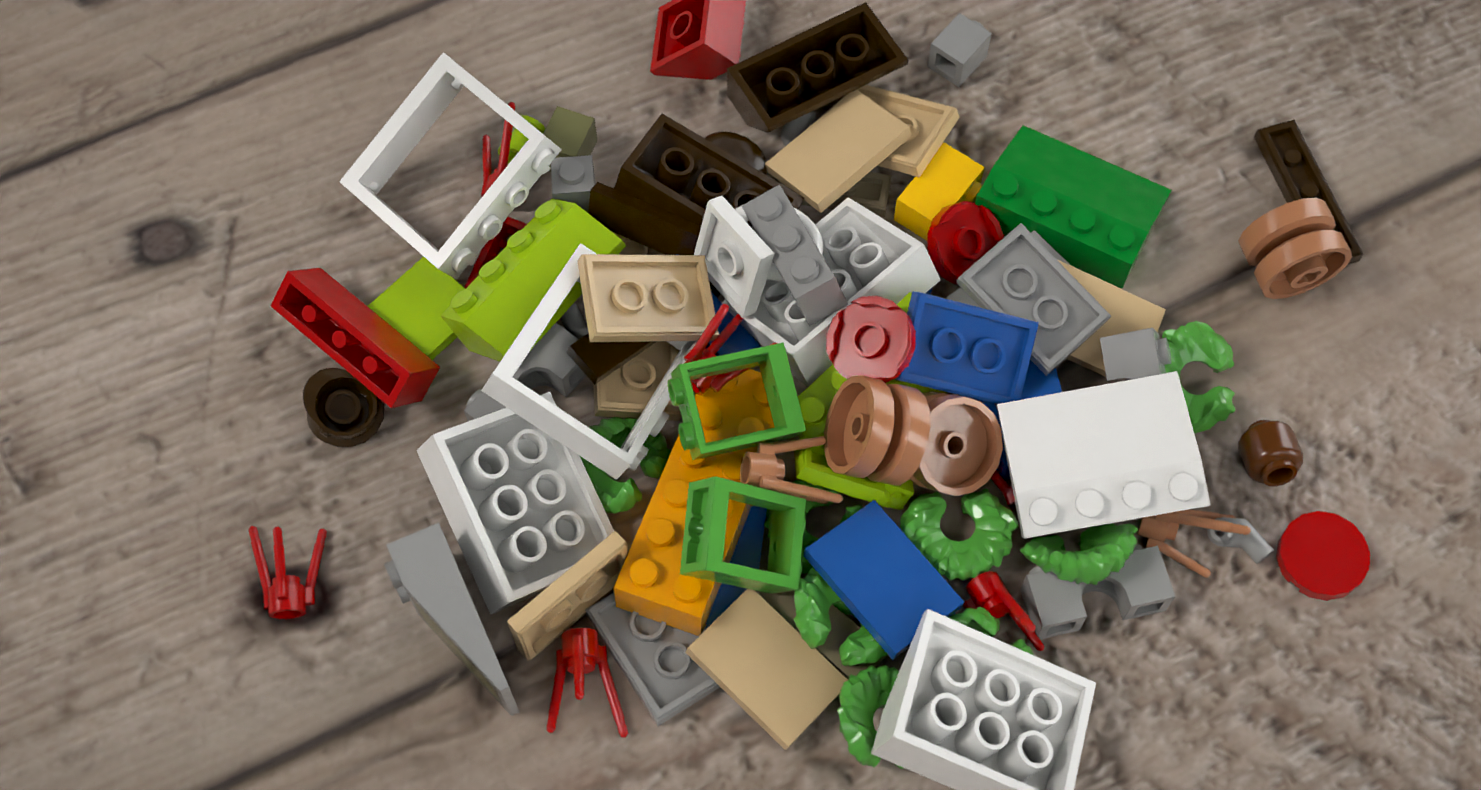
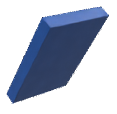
M912 291L907 314L916 331V349L910 364L895 380L996 404L1021 400L1039 322Z
M875 500L805 548L803 554L892 660L910 647L921 618L927 609L949 618L961 609L964 604L962 598Z

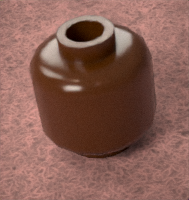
M1256 421L1249 426L1248 430L1242 434L1238 441V452L1246 472L1255 482L1270 487L1284 485L1295 478L1303 464V452L1294 431L1288 424L1281 421Z

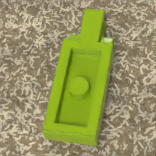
M806 436L800 437V439L809 438ZM824 445L794 451L796 478L812 485H819L868 502L875 500L882 507L902 510L914 494L913 481L910 479L897 486L870 481L867 476L865 478H857L834 473L827 464Z

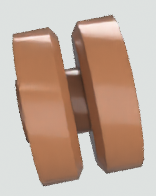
M1303 198L1286 203L1262 215L1242 232L1238 240L1248 264L1257 267L1254 275L1265 297L1279 299L1304 293L1330 280L1348 265L1352 258L1351 250L1342 233L1333 230L1335 221L1324 200L1319 198Z
M866 376L850 377L835 394L827 414L824 429V438L826 439L824 453L828 466L837 474L857 478H865L867 476L870 481L900 486L911 479L921 464L929 439L930 409L926 397L916 388L899 384L886 385L882 380Z
M936 391L924 392L922 394L926 397L930 409V433L927 449L921 464L910 480L913 481L914 485L954 496L973 493L986 484L998 468L1003 450L1001 427L994 413L981 401Z

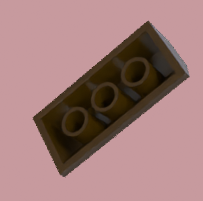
M865 2L727 68V96L748 126L769 133L908 65V58Z
M661 113L621 166L614 187L616 190L700 226L703 222L708 201L721 195L736 209L780 184L794 208L799 210L805 199L803 196ZM747 221L748 225L754 230L750 221Z

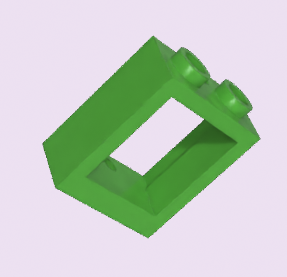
M784 342L679 364L671 372L672 379H668L667 385L671 403L673 406L679 405L683 423L678 425L680 441L685 451L690 450L692 461L755 447L759 442L773 443L795 438L806 431ZM759 366L775 428L706 443L691 380Z
M716 476L690 482L680 574L770 594L798 590L799 578L802 573L801 551L803 533L806 527V499ZM729 499L773 510L767 571L723 562Z

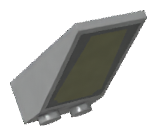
M439 522L387 544L392 560L384 564L402 603L412 602L418 615L511 716L519 713L520 711Z

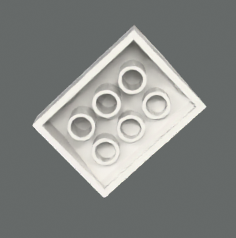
M849 197L815 224L823 239L822 256L834 274L848 303L841 310L851 305V301L865 296H880L897 304L909 292L926 293L940 281V277L923 243ZM766 279L756 313L744 317L740 324L763 347L769 346L774 342H784L792 375L807 387L833 364L826 352V334L833 317L839 310L809 326L785 282ZM726 299L722 302V304H728L729 312L734 317L738 314Z
M1177 371L997 404L1022 538L1211 506L1201 456Z
M550 392L540 395L556 406ZM507 407L435 433L416 450L490 615L541 593L614 532L580 456Z
M927 609L921 618L884 707L871 754L955 790H1074L1096 683Z

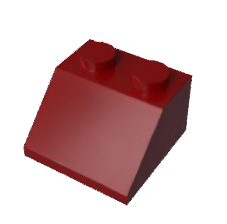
M671 0L659 7L650 72L656 76L712 80L726 73L727 68L739 63L741 57L740 51L746 0Z

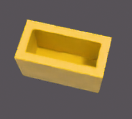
M943 142L921 176H915L897 198L894 221L927 241L931 222L942 208L962 201H969L975 204L977 194L982 187L981 182L985 167Z

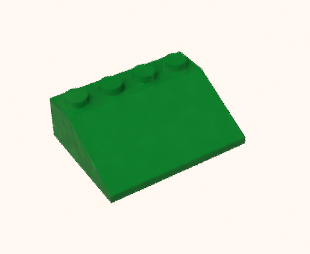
M1022 125L993 165L977 194L975 204L978 206L983 205L994 214L1000 222L1004 236L1008 235L1022 223L1030 233L1035 230L1071 266L1123 289L1172 190Z

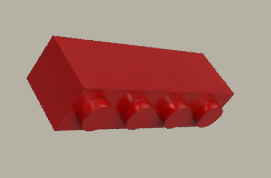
M322 268L287 271L270 305L276 312L390 408L417 403L423 400L440 369L438 364Z

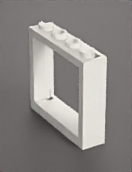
M443 52L339 182L436 268L458 279L468 265L472 266L474 264L476 255L488 240L493 239L500 232L503 222L513 209L520 206L526 200L530 188L539 177L551 169L549 165L562 149ZM465 86L529 140L445 244L438 250L381 200L377 193Z
M580 243L481 391L617 480L627 468L633 471L637 469L641 460L649 451L643 445L648 435L656 437L669 418V415L664 412L668 402L671 401L667 385L668 379H672L671 372L679 364L686 362L684 357L695 346L697 341H667L680 351L621 448L513 378V375L575 282L577 281L581 284L577 260L582 254H596Z

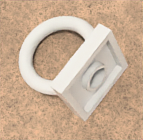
M721 195L709 200L707 203L694 255H705L710 282L738 314L744 318L756 313L766 279L774 281L784 280L775 264L772 263L775 253L748 225L747 221L749 219L742 206L734 209ZM794 208L820 253L823 254V239L818 228L807 215Z

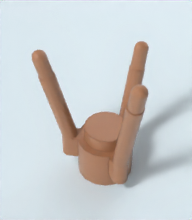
M822 436L775 444L759 442L757 453L746 451L742 458L740 467L741 483L826 504L828 501L840 503L843 500V497L837 493L783 481L785 475L784 461L777 459L775 454L822 446L826 443V439Z
M1188 509L1143 517L1137 535L1148 538L1146 548L1158 546L1161 553L1201 576L1208 578L1211 575L1209 569L1164 543L1165 539L1175 540L1179 524L1248 535L1251 529L1245 525L1215 520L1221 517L1235 518L1233 515Z

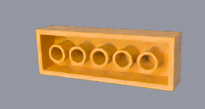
M748 369L727 382L718 393L709 388L702 396L695 394L706 443L775 428L761 372ZM678 434L613 587L617 608L632 613L633 611L638 612L640 616L660 623L662 621L666 622L668 626L696 636L702 634L721 583L680 574L689 483L714 476L740 482L742 458L746 451L757 453V446L692 461L690 450L685 451L683 449ZM729 499L723 562L730 563L753 505Z

